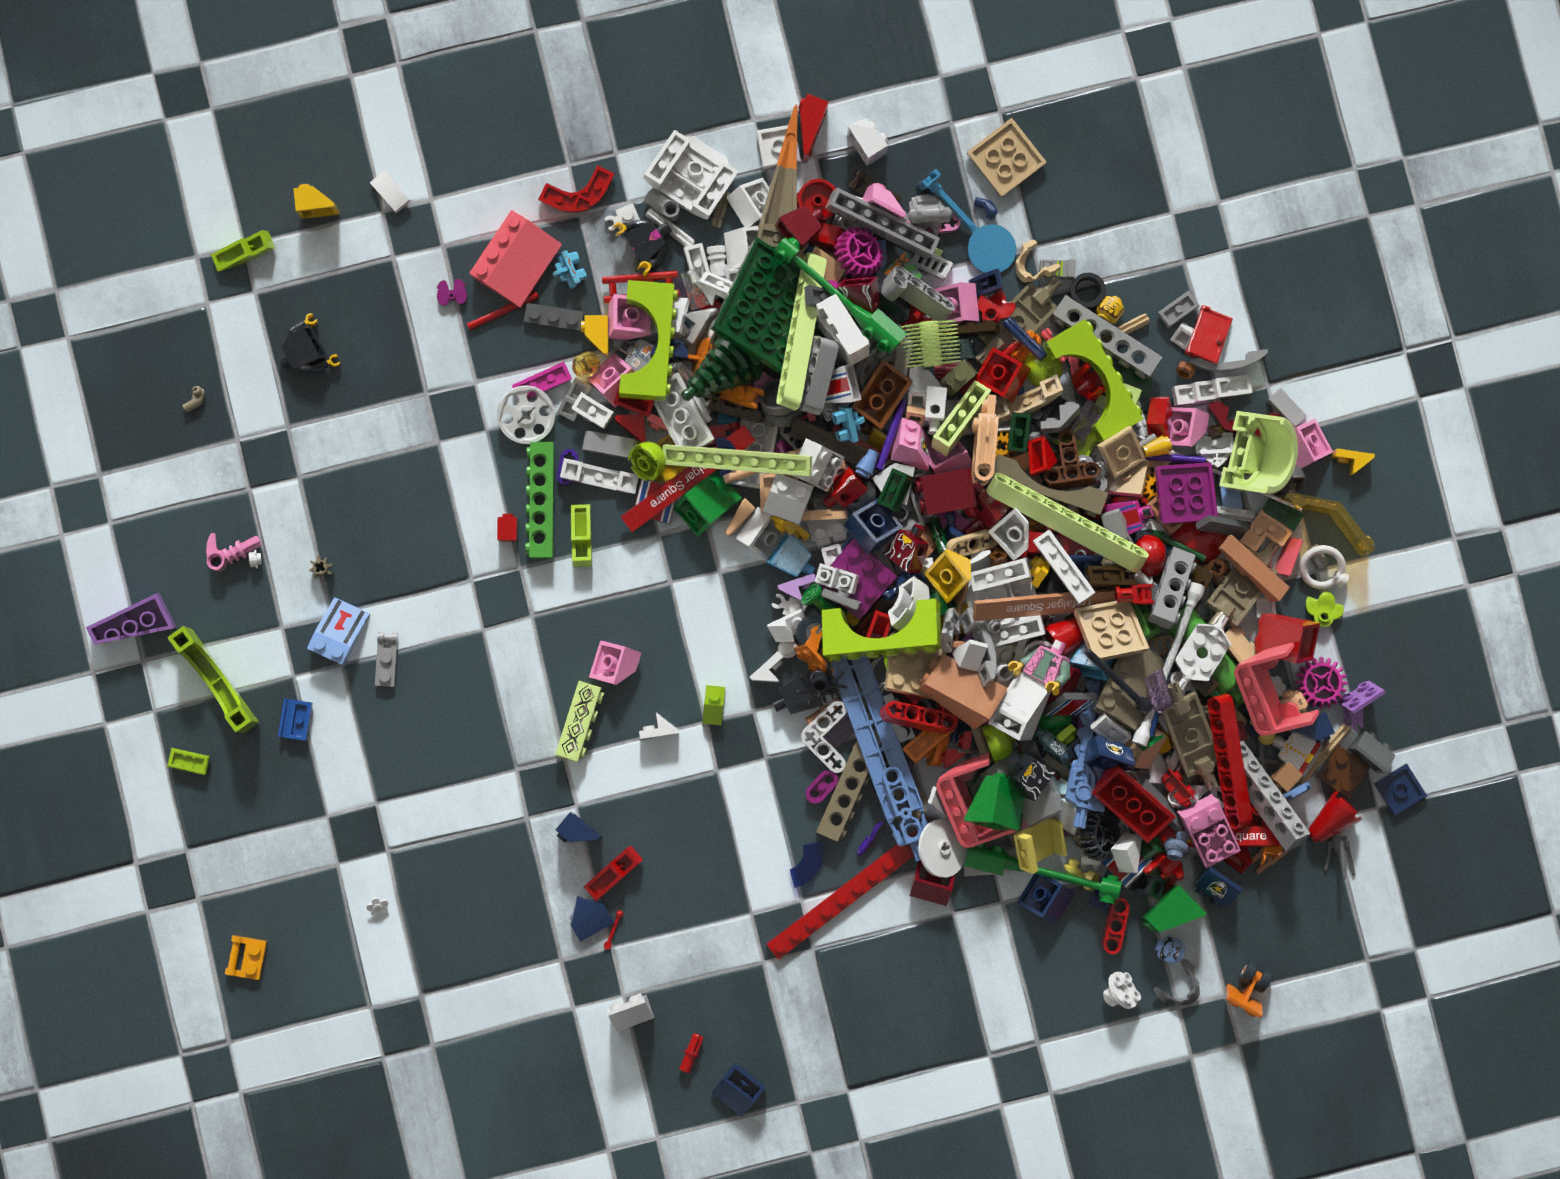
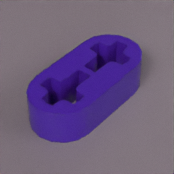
M572 449L564 450L560 456L557 480L564 486L573 483V481L568 479L566 482H563V478L560 477L564 457L572 453V457L575 458L574 460L578 461V455Z

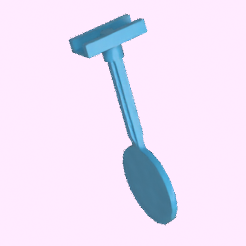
M935 169L929 173L928 177L916 187L921 192L928 188L933 194L935 193L947 207H950L953 214L972 233L967 251L973 266L984 273L999 269L1002 272L1007 269L1014 261L1016 255V243L1011 233L1004 227L994 224L978 228L941 188L942 186L937 182L941 175L940 172Z

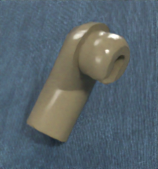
M200 386L192 388V399L182 405L186 413L203 404L205 392Z

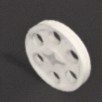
M519 386L508 391L500 400L497 408V420L502 432L509 439L517 443L530 444V442L540 441L551 431L555 421V410L552 401L545 392L533 386ZM530 391H534L538 395L537 400L534 402H530L526 398ZM511 395L519 398L518 404L515 406L508 404L507 400ZM548 406L550 414L542 416L539 413L540 408ZM523 410L526 412L531 410L529 419H521ZM506 413L511 414L513 417L512 422L509 424L502 422V416ZM542 424L544 426L543 433H534V426ZM523 428L525 436L517 438L514 434L515 430Z

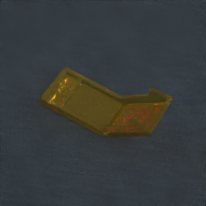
M1291 492L1281 497V499L1292 503L1296 510L1302 507L1305 510L1329 514L1361 557L1375 550L1373 546L1375 543L1372 538L1363 533L1340 502Z

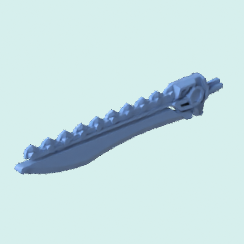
M1095 678L1087 680L1085 686L1088 692L1096 693V697H1098L1100 680ZM1104 680L1101 681V688L1105 682ZM1095 702L1089 705L1086 711L1082 712L1079 716L1083 727L1079 728L1076 732L1080 739V744H1076L1074 747L1078 758L1071 763L1072 768H1070L1065 800L1073 808H1076L1073 827L1085 829L1088 811H1099L1101 813L1105 811L1104 804L1091 793L1105 770L1094 766L1089 767L1088 764L1083 763L1087 741L1093 737V730L1090 725L1095 721L1096 713L1091 711Z

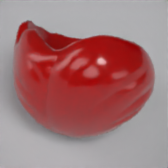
M1143 535L1136 541L1135 545L1144 549L1149 556L1140 571L1148 577H1156L1164 570L1166 548L1159 538L1153 535Z

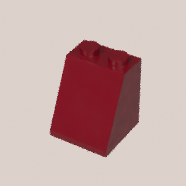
M970 468L915 477L914 487L916 493L919 494L920 500L918 501V509L922 512V515L977 507Z

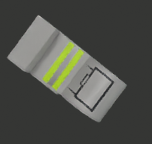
M1040 260L1039 272L1043 267H1049L1054 264L1061 266L1054 275L1050 277L1044 275L1042 276L1043 278L1055 276L1058 279L1074 280L1076 260Z

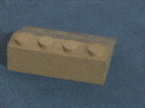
M1148 649L1144 653L1115 658L1111 669L1140 697H1147L1151 701L1162 674L1165 660ZM1172 666L1170 673H1173V672H1174V670H1175V667H1174V666ZM1110 678L1104 682L1091 710L1100 716L1106 713L1120 725L1133 732L1138 730L1145 716H1147L1146 714H1141L1136 709L1135 702Z

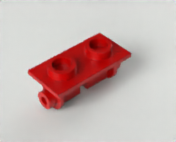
M1168 769L1171 774L1169 776L1165 774L1161 777L1162 784L1171 793L1175 789L1179 790L1173 796L1180 805L1187 808L1192 804L1190 800L1194 799L1197 802L1194 797L1197 793L1190 785L1186 787L1181 782L1184 778L1177 770L1173 772L1171 769Z

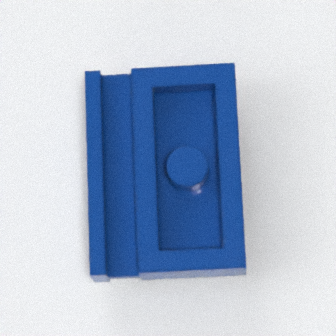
M284 698L278 737L307 741L313 703Z

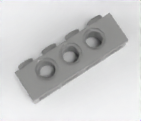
M1176 547L1172 548L1168 554L1148 622L1170 629L1173 624H1177L1180 618V613H1178L1179 607L1183 606L1186 596H1183L1184 590H1188L1191 579H1188L1189 574L1193 573L1196 566L1194 562L1195 554ZM1175 569L1180 570L1182 574H1178ZM1170 586L1175 587L1177 591H1173ZM1165 603L1170 604L1172 608L1166 607Z

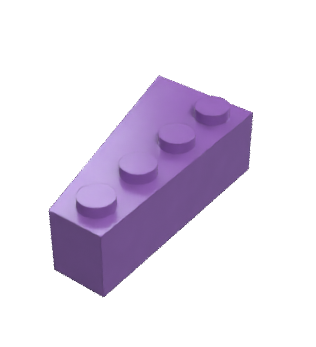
M156 593L87 626L86 629L94 645L173 629L176 628V625L161 594Z

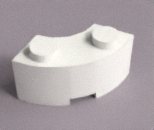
M914 576L899 586L898 599L888 611L891 626L899 631L912 619L916 609V600L930 599L929 587Z

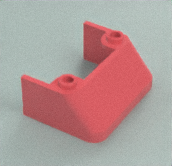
M1293 642L1263 650L1239 663L1234 670L1236 681L1256 732L1262 736L1312 725L1319 715V710L1300 714L1298 707L1294 703H1280L1268 669L1274 668L1280 658L1289 655L1294 647Z
M990 752L959 763L940 776L936 783V789L960 845L965 848H971L1017 832L1013 830L988 829L964 821V817L973 802L965 782L971 780L976 769L990 764Z

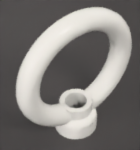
M1321 545L1313 547L1301 558L1299 565L1301 578L1313 588L1328 589L1335 585L1342 588L1349 579V574L1345 573L1346 563L1343 555L1331 546ZM1316 554H1330L1338 563V570L1335 571L1332 578L1328 581H1316L1307 572V564Z

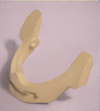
M1035 240L1022 244V252L1015 262L1016 274L1023 282H1031L1044 275L1050 277L1061 267L1059 264L1043 267L1034 277L1026 272L1025 261L1029 252L1037 245Z

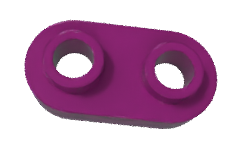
M831 770L823 771L807 788L805 793L807 800L814 804L820 803L837 785V774ZM826 776H830L832 778L831 783L828 784L825 782ZM813 790L819 792L817 798L812 797L811 793Z

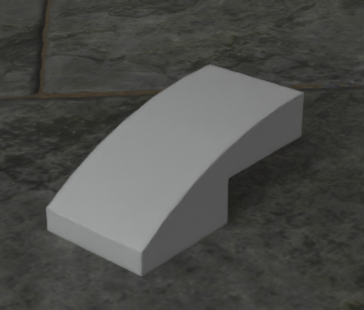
M575 377L557 413L574 422L578 413L571 409L581 392L588 396L593 385Z

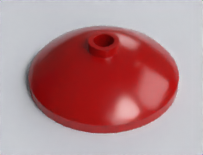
M1196 522L1184 523L1170 535V538L1205 555L1206 558L1203 563H1208L1222 553L1219 548L1227 536L1206 531L1201 533L1196 528ZM1194 559V562H1195V563H1202V562H1200V561Z

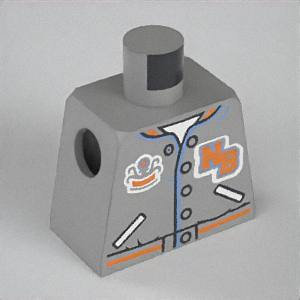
M639 339L635 346L625 340L619 350L628 355L624 362L636 372L647 365L652 359L650 353L654 345Z

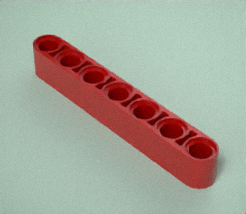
M1222 694L1210 698L1207 707L1225 816L1231 829L1235 830L1251 824L1252 812L1234 702L1229 694Z

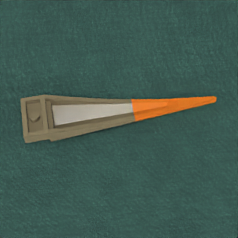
M797 104L792 111L758 225L757 237L774 249L785 238L775 226L780 216L797 209Z

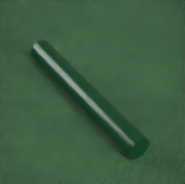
M1156 530L1152 533L1153 536L1159 538L1163 543L1195 554L1194 559L1202 563L1204 562L1205 555Z

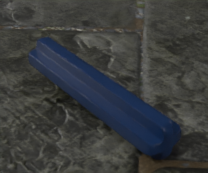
M1011 317L1003 321V326L1039 361L1046 358V351Z

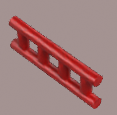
M678 270L648 273L646 276L641 273L602 277V284H609L610 293L609 296H604V303H609L613 295L617 294L616 283L627 282L628 284V280L654 282V280L665 279V283L673 284V279L679 277ZM678 290L677 298L680 297V290Z

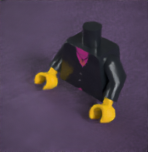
M632 220L623 224L617 222L612 227V229L617 227L620 230L615 236H620L623 232H626L623 235L641 261L638 270L640 268L646 269L642 275L646 276L649 270L662 263L667 252L666 247L668 246L664 237L672 232L667 222L658 228L652 221L649 222L648 220Z
M307 314L305 321L301 320L288 329L285 342L281 346L285 353L279 359L282 367L287 368L291 365L294 369H301L303 372H317L328 368L329 365L332 367L340 365V362L334 364L331 361L333 358L338 357L336 354L331 355L329 360L325 359L328 356L311 328L315 327L318 321L316 319L313 322H309L313 314Z

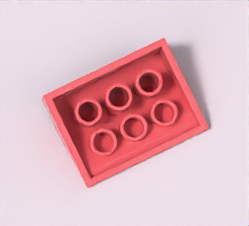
M511 210L470 271V275L476 281L521 308L562 247V244L528 219Z

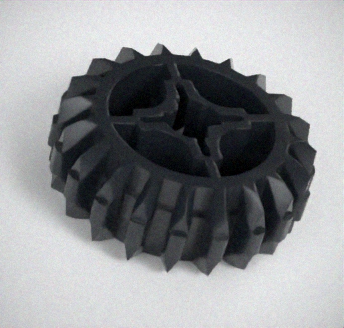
M1105 809L1103 813L1099 811H1089L1087 813L1085 829L1080 828V833H1078L1080 840L1078 842L1081 843L1080 849L1084 850L1083 853L1088 856V859L1106 861L1113 857L1111 848L1122 835H1120L1121 828L1118 826L1120 821L1116 820V815L1112 811Z

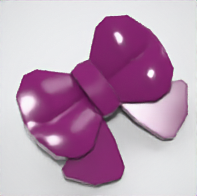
M455 279L453 290H449L445 280L439 282L437 285V289H439L437 291L439 304L446 306L450 301H456L463 305L467 300V292L464 288L466 286L465 283L460 279Z

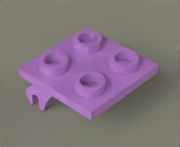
M1367 681L1359 684L1358 688L1354 691L1344 694L1343 698L1337 701L1342 706L1345 715L1344 723L1351 726L1355 731H1358L1357 724L1363 728V708L1386 692L1374 683Z

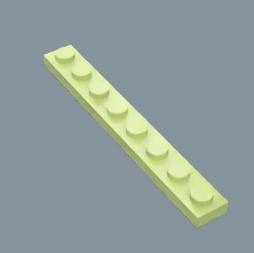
M663 445L665 465L800 476L812 475L813 456Z

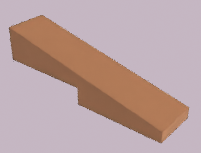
M1229 535L1220 546L1219 550L1242 576L1247 575L1269 602L1280 601L1290 588L1233 535Z

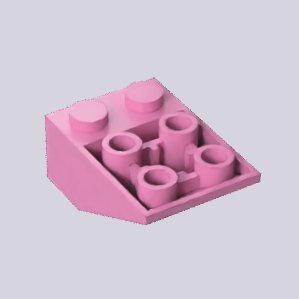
M1212 794L1191 804L1187 808L1177 811L1186 832H1188L1206 868L1241 851L1219 801Z

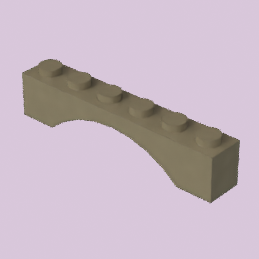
M998 454L995 461L994 474H1003L1031 490L1049 497L1048 499L1058 504L1060 501L1064 502L1069 509L1075 511L1078 508L1084 509V514L1096 517V514L1101 515L1108 492L1091 486L1074 491L1050 489L1028 477L1016 460Z

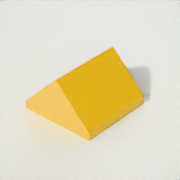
M948 549L924 572L946 603H949L971 580L970 559Z

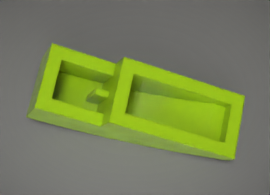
M261 230L247 238H241L212 253L211 256L217 271L221 272L255 259L276 248L269 231Z
M590 504L571 505L573 567L592 566Z

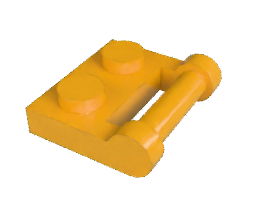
M232 935V949L225 974L260 980L267 941ZM240 943H244L246 946L241 970H237L236 964Z

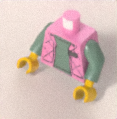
M1055 639L1051 649L1041 645L1018 662L1011 661L1008 664L1009 671L1014 669L1013 674L1015 676L1020 675L1021 668L1024 669L1023 672L1046 684L1045 689L1047 693H1050L1052 690L1053 695H1058L1059 690L1070 679V659L1061 655L1066 644Z

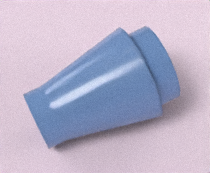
M869 449L856 465L855 473L865 479L873 476L879 453Z

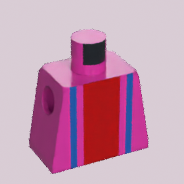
M1138 500L1111 503L1104 506L1105 512L1120 509L1126 519L1129 535L1146 526L1144 519L1153 516L1151 506L1141 508Z

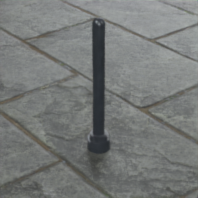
M1091 649L1085 651V655L1135 702L1136 709L1141 714H1147L1153 708V703L1147 697H1140Z

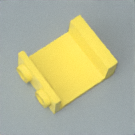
M1050 817L1013 834L1019 866L1023 871L1031 874L1038 871L1037 862L1054 853L1064 857L1067 856L1061 820Z

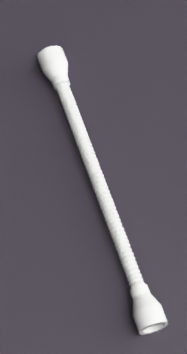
M1190 583L1187 591V607L1151 700L1153 708L1146 714L1147 716H1145L1141 726L1135 732L1132 739L1134 744L1147 747L1150 739V722H1152L1159 703L1158 701H1160L1159 699L1164 689L1163 687H1165L1164 685L1167 682L1168 673H1170L1173 666L1172 664L1177 655V650L1182 641V636H1184L1183 634L1188 625V620H1190L1191 613L1205 591V587L1201 584Z

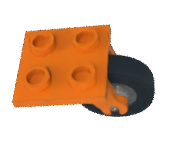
M805 617L796 628V638L799 642V645L794 647V650L797 652L796 655L801 661H805L810 666L809 670L811 672L821 670L826 675H829L826 667L828 663L817 652L823 648L822 617Z

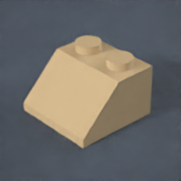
M1231 626L1227 629L1225 634L1231 643L1227 651L1237 664L1258 654L1254 652V643L1252 641L1248 642L1245 638L1246 633L1240 626L1236 628Z

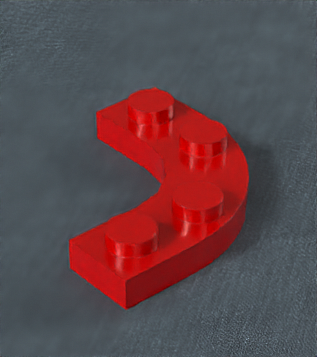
M597 165L589 183L578 192H566L546 183L538 201L566 213L586 211L601 201L615 173Z

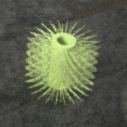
M957 320L926 321L919 324L901 326L903 328L919 326V328L904 331L920 330V332L907 333L908 336L918 334L920 336L904 339H921L903 342L905 344L921 342V344L904 346V348L918 346L921 348L904 350L903 352L922 350V352L903 355L920 354L922 356L905 358L904 360L923 358V360L904 363L923 362V364L906 366L905 368L934 367L960 362L959 360L942 362V360L960 358V356L942 358V356L960 354L958 352L941 353L959 350V348L941 350V348L959 346L960 344L941 346V344L953 343L958 340L940 342V340L958 338L959 336L940 338V336L952 335L957 332L939 333L957 330L958 328L940 330L939 328L958 324L938 325L956 322Z

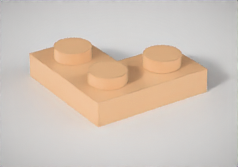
M1260 510L1250 524L1251 529L1244 533L1239 542L1256 552L1264 539L1268 538L1282 548L1293 531L1264 513L1263 510Z

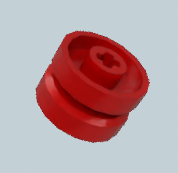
M823 179L808 181L797 193V209L806 206L811 213L819 209L824 215V219L819 222H827L834 214L825 210L831 193L836 188L830 182Z

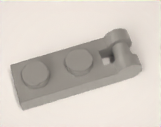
M378 632L375 686L395 687L398 633L385 634L384 632ZM384 642H391V648H385Z

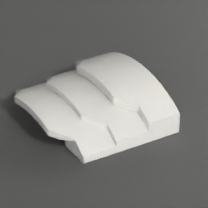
M674 130L645 172L643 179L671 201H675L681 208L701 218L708 219L739 171L728 164L726 156L715 151L695 136L685 137Z
M1023 558L971 572V585L968 588L966 601L968 608L973 610L974 601L1037 595L1035 587L1031 584L1033 580L1027 559ZM1042 615L998 619L1001 624L1000 631L996 634L989 633L994 647L1046 634Z

